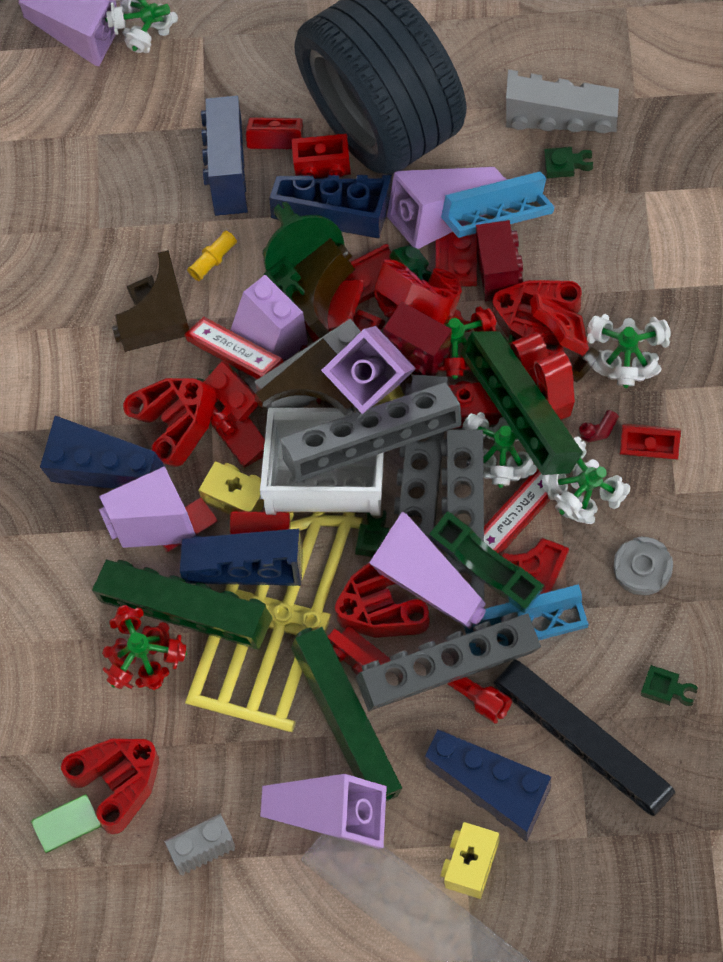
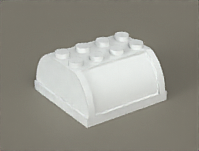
M268 408L260 485V497L264 499L266 514L276 515L277 512H370L373 516H380L384 452L296 483L283 460L281 438L345 417V415L337 408Z

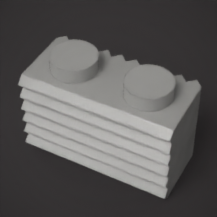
M221 814L164 841L179 874L183 876L185 872L190 873L191 869L201 868V865H206L207 861L212 862L213 858L218 859V856L223 857L224 853L229 854L230 850H235L234 841Z

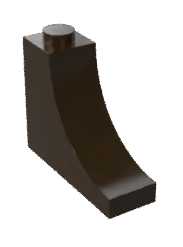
M331 238L294 267L302 278L298 283L305 293L302 295L299 291H295L291 298L294 300V304L303 312L304 320L319 338L330 332L328 327V310L336 290L355 270L349 261L353 257L343 243L337 246Z
M169 250L158 252L159 268L157 278L146 297L129 310L115 315L117 326L112 327L116 343L122 342L125 352L185 337L184 334L189 330Z
M324 338L255 393V401L262 409L270 403L285 397L310 396L330 403L345 416L351 411L353 413L359 412L349 399L321 371L337 355Z

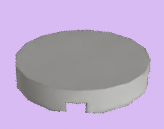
M641 536L629 542L626 541L620 546L615 554L613 570L616 580L625 590L633 594L646 596L659 592L668 584L672 577L673 559L663 543L654 538Z

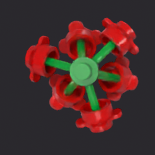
M481 306L476 307L475 313L471 315V321H466L461 316L460 310H455L453 317L445 324V326L452 329L450 344H452V358H450L449 351L448 357L443 359V364L441 367H438V371H446V376L453 379L463 377L464 371H472L462 356L458 358V344L462 343L463 346L467 341L465 333L470 332L472 329L475 332L496 331V318L490 308L484 310Z
M127 605L120 606L117 609L116 616L109 621V625L112 629L118 628L122 634H130L128 642L124 638H118L114 645L104 647L102 654L112 664L110 669L106 667L102 669L107 673L108 678L106 681L113 688L122 689L123 686L132 689L134 686L129 682L134 675L127 669L130 664L136 662L137 658H141L143 665L138 670L139 678L135 681L138 688L145 686L152 690L160 688L163 679L170 674V671L167 667L161 668L158 662H149L147 654L164 653V662L172 663V669L176 670L178 662H183L187 655L186 644L181 642V635L178 634L176 639H171L168 633L170 627L166 622H160L158 626L154 627L150 625L145 626L142 634L138 633L136 630L139 629L141 625L140 618L144 615L142 608L133 609Z

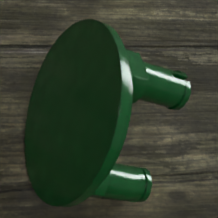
M283 202V209L278 204L274 208V214L281 222V227L272 235L267 246L263 249L265 271L269 270L285 256L295 267L330 238L337 246H340L342 243L344 244L342 232L332 220L319 215L300 216L294 213L289 203Z

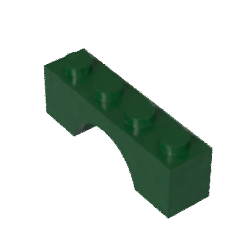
M449 511L446 512L430 532L429 540L521 612L525 613L543 591L544 585L520 566L511 563L494 551L470 527Z

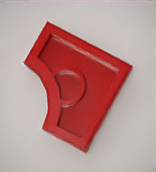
M535 293L530 299L532 316L544 323L553 332L560 345L584 356L589 350L583 317Z
M541 538L537 545L526 553L515 555L503 553L502 557L520 566L544 585L543 591L540 593L543 594L553 591L568 556L569 548Z

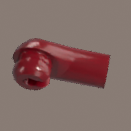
M607 410L599 424L593 425L587 422L581 424L579 433L582 440L591 443L607 439L619 419L618 414Z

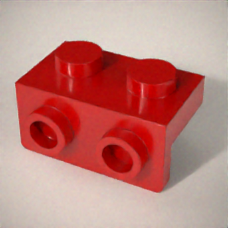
M347 627L342 633L334 628L327 636L339 661H345L350 665L356 675L363 671L362 666L370 662L379 660L381 665L391 661L388 656L351 627Z

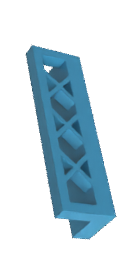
M540 171L445 195L441 218L459 238L475 234L476 225L506 220H510V224L552 214L555 207L543 194L546 177ZM537 201L540 207L531 206L527 203ZM510 208L520 212L511 213L504 211V209ZM487 214L496 218L487 219L480 217V215ZM463 220L472 224L461 226L457 221Z
M579 584L540 594L525 613L521 612L510 602L486 608L485 615L479 623L490 622L492 626L501 623V617L517 612L518 616L528 613L531 622L535 618L542 616L552 622L546 630L538 631L535 629L538 640L585 629L589 625L582 605V593ZM576 608L580 621L568 624L559 618L564 610ZM473 624L471 629H468L467 627L463 626L465 634L467 635L474 632L473 627L477 625ZM498 633L497 640H502L498 643L502 646H508L507 637ZM470 643L471 653L475 656H480V647H476L475 643Z

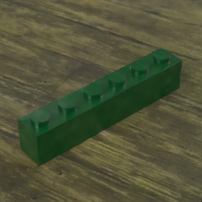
M499 331L471 332L460 354L542 475L570 474L583 451Z
M106 559L92 589L101 603L117 608L122 605H127L133 609L142 608L144 616L257 650L260 649L272 621V616L266 608V604L260 600L253 598L249 599V601L240 599L239 596L230 591H223L222 593L213 591L212 588L203 583L189 584L184 579L175 575L165 577L148 567H144L143 570L135 568L124 560L114 562Z

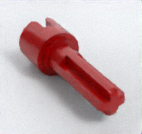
M467 677L448 683L449 686L474 703L477 713L494 724L498 723L497 718L504 719L512 705V699L495 687L489 686L484 688Z

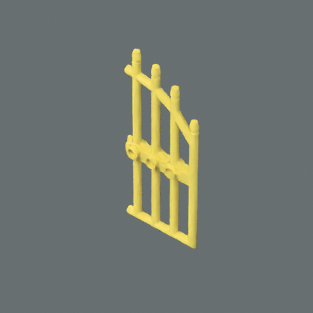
M289 512L291 520L290 529L299 528V531L307 529L302 543V579L320 526L338 527L312 608L294 604L300 586H288L283 601L266 597L270 585H257L254 594L238 590L239 585L227 584L225 591H230L239 596L240 599L247 601L251 598L262 601L266 604V608L272 616L269 628L273 629L254 687L247 707L229 703L248 650L247 646L237 644L218 700L201 695L220 638L209 635L185 704L293 732L295 721L287 719L302 674V669L296 657L294 658L276 714L258 711L284 632L296 635L310 627L313 630L323 627L325 633L327 631L331 614L323 612L350 528L359 529L360 524L363 522V518L355 517L356 512H344L343 515H325V512H313L311 516L292 521L294 513Z

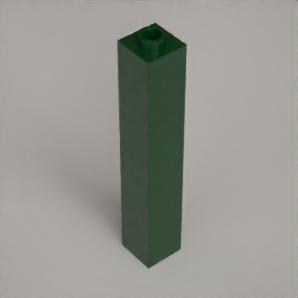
M310 627L296 634L291 649L354 777L387 786L386 802L398 797L402 786L323 627L315 630Z

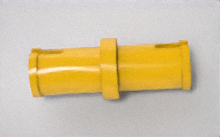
M223 231L222 235L211 246H206L202 250V255L187 268L190 276L196 281H201L214 266H219L223 261L222 257L237 244L236 238L230 232Z

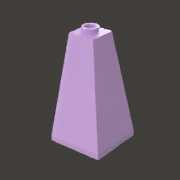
M19 0L24 18L95 66H100L116 35L114 27L109 28L108 22L105 21L107 17L106 12L111 11V2H114V6L117 7L115 0Z
M495 167L394 172L387 217L412 247L419 249L453 232L441 218L445 195L507 179ZM463 220L457 221L461 226L470 223Z
M401 512L369 563L381 575L468 629H471L473 624L478 625L485 615L486 609H484L486 603L412 519L404 512Z
M347 774L262 786L260 816L380 849L384 847L387 786Z

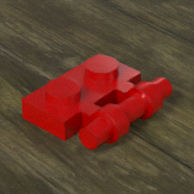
M221 361L204 382L215 388V403L220 400L225 406L222 412H219L214 406L211 424L216 430H221L228 436L234 431V427L229 422L234 417L244 422L258 404L255 401V393L227 363Z

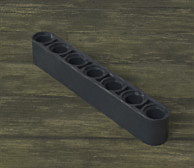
M514 659L495 679L494 685L499 691L510 697L515 705L649 815L655 817L675 794V790L666 780L520 661Z

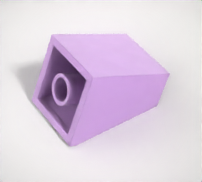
M266 275L243 292L230 331L281 357L283 360H288L300 350L302 345L308 344L303 312Z
M376 326L363 329L321 371L364 414L400 385L416 368Z
M165 466L99 496L104 506L99 509V512L112 540L118 537L122 548L182 544V539L196 536L188 513Z

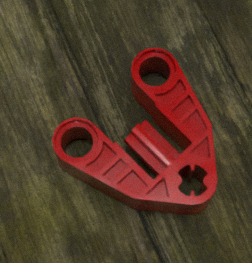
M384 259L374 286L377 291L398 306L403 302L443 325L453 317L462 293L457 276L448 270L434 268L429 282L420 280L404 264L391 259Z
M527 280L495 293L493 297V314L497 324L508 339L510 334L518 340L538 332L546 346H557L553 350L547 349L548 356L564 351V346L559 344L553 332L548 327H544V323L532 316L530 299L535 293H538L578 313L581 309L582 290L578 283L560 280ZM569 296L573 297L574 300L566 301L563 298Z
M538 332L510 342L509 346L560 420L570 417L575 397L572 366L566 353L560 351L548 356L545 342Z
M165 378L129 394L124 400L123 409L128 417L145 423H151L162 415L161 419L169 427L165 433L155 440L151 450L156 452L163 464L179 467L184 464L209 428L216 401V391L212 385L194 378ZM171 448V454L168 456V451Z
M370 563L351 576L335 604L337 621L344 629L351 627L357 633L373 638L424 633L430 624L429 609L426 603L419 599H412L398 605L394 604L391 592L386 587L396 583L381 575ZM351 609L353 614L347 615L345 610ZM413 613L423 615V618L419 621H412L408 617Z
M112 738L67 755L62 761L61 770L68 784L74 788H83L99 776L102 777L106 785L114 793L98 806L97 818L107 833L118 834L128 826L151 795L159 766V756L153 743L149 740ZM144 753L149 758L144 760L142 757L139 758V756ZM74 767H84L81 774L77 776L70 775ZM116 811L120 813L117 820L113 822L105 821L106 816L110 812Z

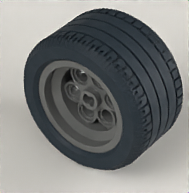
M339 0L303 23L298 29L294 50L303 80L331 129L336 135L347 134L349 151L368 169L376 173L394 174V172L403 170L450 139L462 129L466 117L467 104L457 71L438 36L409 0Z

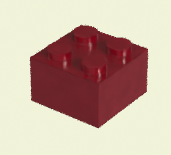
M510 220L476 225L477 258L485 302L493 301V297L498 291L523 282L522 256L518 254L517 230H511Z
M401 302L383 328V334L416 368L411 374L435 376L438 372V367H441L443 364V359L449 355L452 329Z

